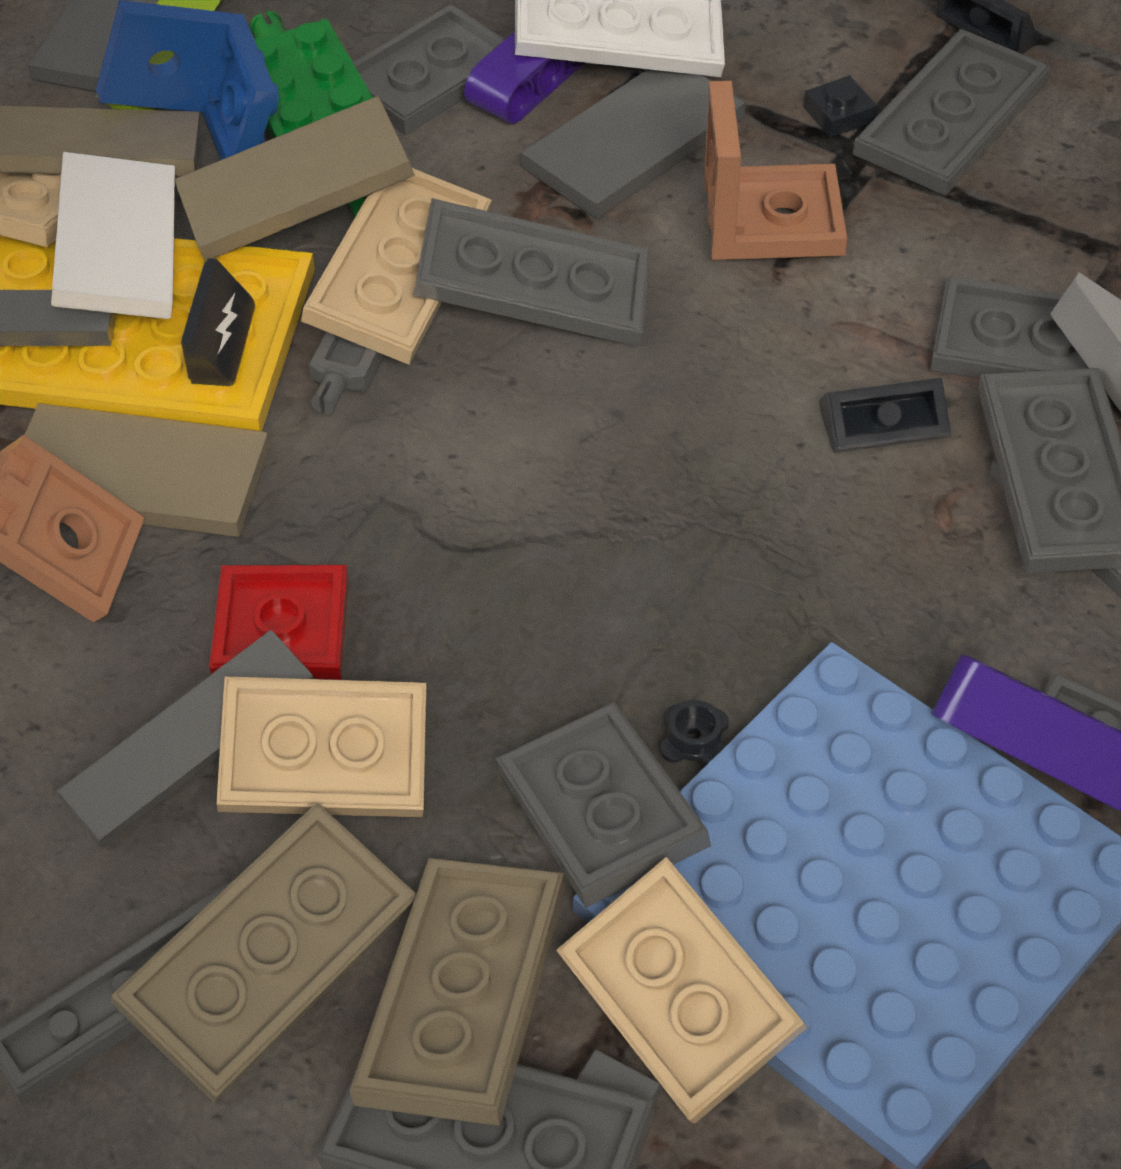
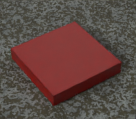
M221 565L209 665L210 674H213L268 631L272 630L313 675V679L341 680L349 584L347 565Z

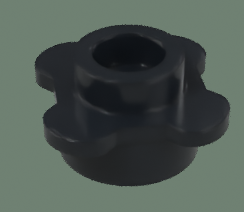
M690 700L679 705H673L664 712L663 722L668 727L667 738L660 743V753L665 760L671 763H678L686 759L689 761H701L704 765H707L725 748L721 743L722 732L728 728L729 719L722 710L704 701ZM695 733L701 736L697 739H692L688 734Z

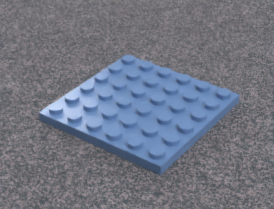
M831 642L680 791L708 830L711 846L674 864V866L808 1026L805 1031L766 1064L898 1168L921 1169L1121 929V836L973 736L935 717L932 714L933 709ZM630 887L587 908L576 894L573 897V912L589 923Z

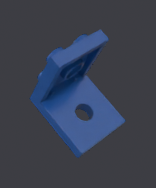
M119 0L96 87L100 103L202 112L221 160L265 142L264 131L269 116H273L277 111L279 92L277 85L272 83L265 66L264 54L261 50H258L244 14ZM157 52H174L173 57L166 63L152 64L149 62L150 58Z

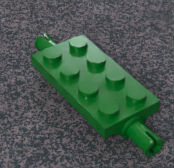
M266 11V16L271 23L270 25L266 23L261 13L252 18L250 30L256 38L254 40L258 50H261L264 54L265 66L272 83L277 85L279 92L277 111L273 116H269L266 125L272 139L373 98L327 18L317 22L304 23L297 28L287 31L279 14L275 11ZM368 195L347 203L354 219Z

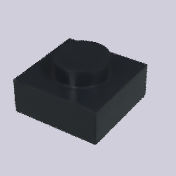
M850 75L805 91L803 108L830 138L866 126L876 118V103Z

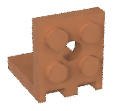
M732 80L709 81L704 192H707L708 195L707 220L708 229H711L712 260L845 256L847 233L835 164L740 167L741 151ZM790 208L794 213L782 214L776 212L775 209Z
M22 435L0 451V563L93 623L106 616L145 517L29 437ZM60 523L68 525L76 533L79 543L78 549L69 546L60 534Z

